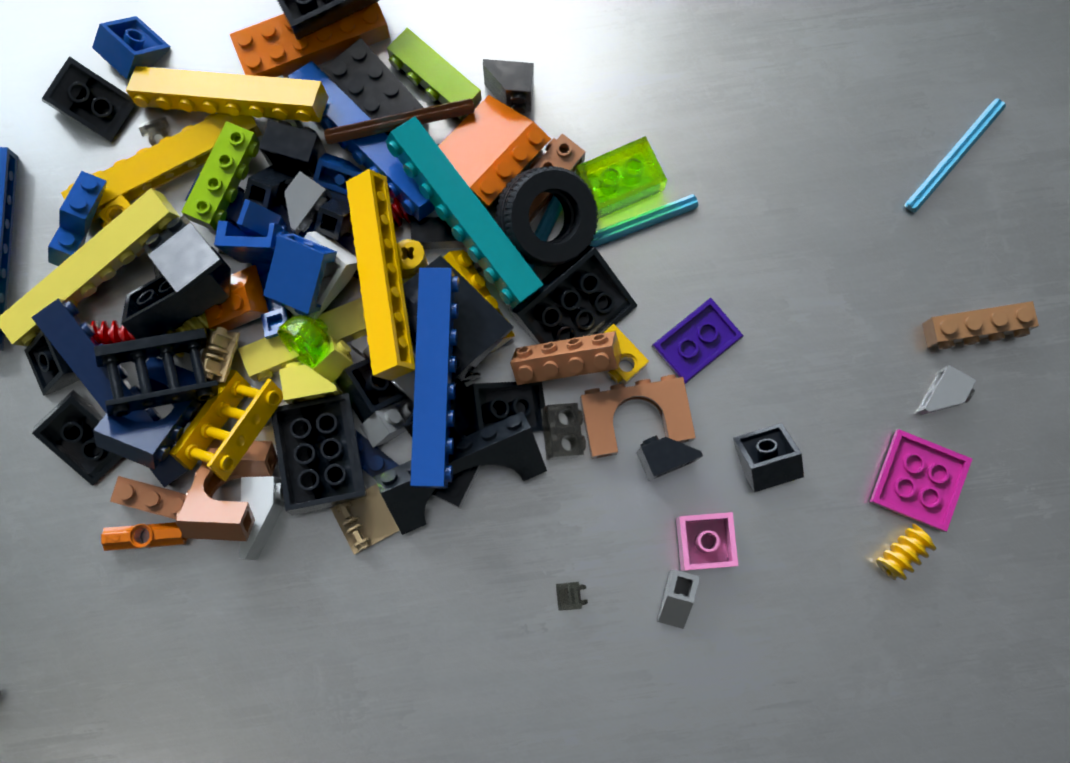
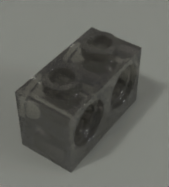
M578 403L553 404L542 408L541 416L546 460L570 459L584 455L586 440L584 435L581 434L580 425L583 423L582 411L578 409ZM559 413L566 415L567 425L560 422ZM563 438L570 442L571 447L569 451L565 450L562 446Z

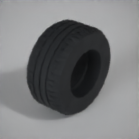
M556 166L534 168L515 176L502 190L503 193L500 194V199H498V205L496 206L497 211L495 215H497V218L495 219L499 227L528 264L538 266H560L577 259L579 255H582L587 250V246H590L591 241H593V235L596 233L598 222L597 202L594 200V194L591 193L592 190L588 188V184L583 179H580L579 175H575L574 172ZM543 192L553 194L560 201L564 211L563 227L552 241L540 240L532 231L529 223L530 206L536 196Z

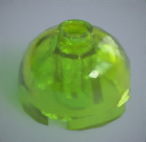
M306 315L293 316L277 330L280 340L289 352L294 350L300 355L296 359L310 368H313L325 357L330 347L327 334L328 327L319 318L315 320L311 316Z

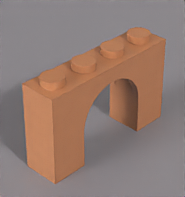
M673 374L661 377V381L651 383L650 379L636 381L635 386L626 387L625 384H616L610 386V390L600 392V388L584 391L585 395L580 396V403L591 459L617 455L618 447L613 427V416L620 405L631 400L646 401L658 410L662 419L665 437L680 443L693 441L696 437L684 378H676V375Z
M214 439L206 451L215 454L223 441ZM254 441L226 482L241 477L272 476L278 461L272 441ZM202 461L200 468L195 472L191 488L186 492L185 502L176 515V524L180 528L183 537L189 539L247 541L255 522L249 503L212 499L215 491L226 482L222 481L206 466L208 463Z

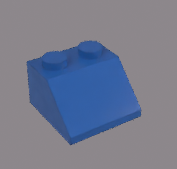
M137 16L100 23L92 46L104 60L126 79L131 78L136 66L153 67L171 47Z

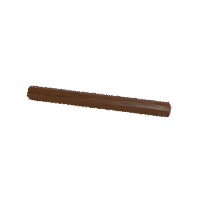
M468 98L324 130V136L327 144L330 145L392 131L416 116L421 124L472 114L475 107L472 99Z

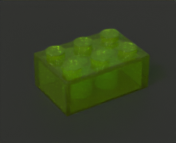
M646 136L576 166L575 175H579L580 179H583L588 184V188L592 190L591 193L594 194V200H596V206L598 207V219L663 191L667 183V178Z

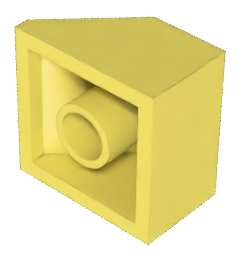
M301 362L289 363L286 365V368L279 369L283 399L288 404L343 394L336 385L307 365H302Z

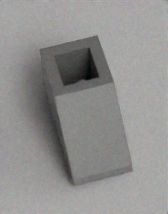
M300 171L284 191L290 228L293 234L299 235L301 231L305 232L312 223L311 217L316 210L319 211L320 206L328 201L326 199V189Z
M408 398L375 411L360 425L373 448L389 442L407 431L404 425L414 408V402Z
M674 569L670 570L657 622L684 629L694 603L700 576Z

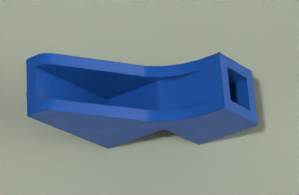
M84 171L80 172L59 209V228L48 246L49 263L57 266L61 265L85 244L88 230L106 188V180Z

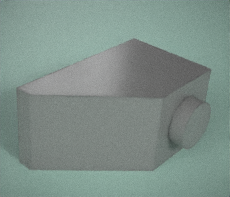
M947 365L938 372L916 413L924 415L969 402L975 392L973 386L976 380Z

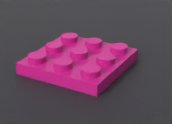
M898 429L893 436L870 503L939 531L947 532L972 458Z

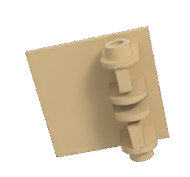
M217 327L216 331H209L206 348L203 349L201 358L208 381L217 380V382L225 383L231 371L234 353L238 348L240 333L227 332V329Z
M377 484L366 489L365 497L330 508L354 555L400 531L380 494Z

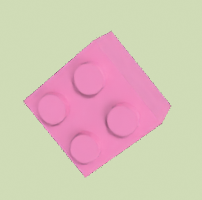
M733 512L679 516L676 518L681 571L738 566Z

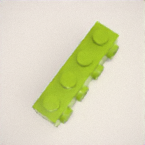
M408 27L387 47L388 60L391 65L397 70L402 69L406 72L407 78L416 86L420 84L425 89L427 96L433 101L438 100L445 104L470 98L474 103V107H476L482 100L481 90ZM467 115L458 116V118L462 121Z
M226 121L181 211L188 220L214 231H217L218 221H225L227 216L226 210L230 202L233 203L238 194L237 188L241 180L247 177L249 172L248 165L252 157L255 158L259 152L260 141L254 132Z

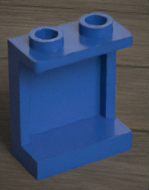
M218 221L214 246L240 263L271 264L278 235L290 233L278 224L270 223L267 237H247L243 231L229 221Z
M293 233L278 235L263 295L273 299L272 302L277 305L294 308V311L300 315L309 316L311 313L320 311L322 305L316 302L326 264L335 262L337 251Z

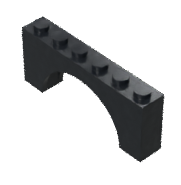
M523 411L454 441L453 454H449L448 465H452L453 475L475 466L501 465L514 470L524 482L547 471L534 434ZM411 460L375 476L380 494L402 535L426 525L424 517L425 506L436 488H414L410 486Z

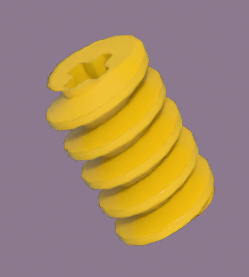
M406 239L397 243L403 279L416 275L419 272V268H425L428 265L423 246L419 241Z
M912 523L913 529L908 528L905 530V536L898 537V543L890 545L891 551L886 550L883 552L884 558L879 557L876 559V563L881 570L893 580H896L897 577L906 580L907 577L903 571L907 570L913 573L914 569L911 563L913 562L920 566L922 562L918 556L921 555L928 558L929 554L925 549L936 550L931 537L916 524Z

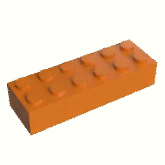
M378 2L299 40L296 39L284 14L229 34L245 75L265 77L283 75L284 78L311 61L316 65H320L335 59L360 38L368 46L390 38L388 26Z

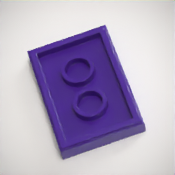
M710 297L653 343L652 347L678 378H684V383L686 384L743 338L744 335Z

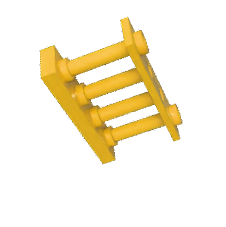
M231 370L226 382H220L218 385V394L207 400L169 454L184 468L192 470L199 460L208 463L206 466L222 481L226 482L282 402V390L271 379H267L261 389L252 388L237 371ZM244 396L253 398L246 410L236 408ZM229 417L238 419L230 432L221 429ZM214 439L223 441L215 454L206 451Z

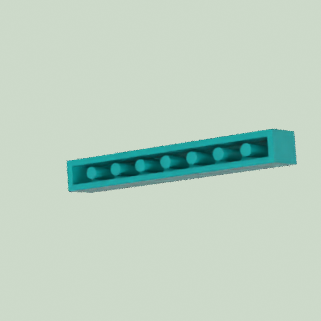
M416 116L392 130L386 140L389 152L400 160L407 176L416 181L423 197L432 202L439 218L448 223L455 239L464 244L472 261L480 265L485 278L499 290L501 299L513 309L541 288L543 283Z

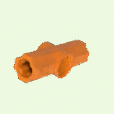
M176 522L103 528L101 534V544L104 551L186 545L188 539L183 537ZM147 529L150 536L148 541L143 543L140 536Z

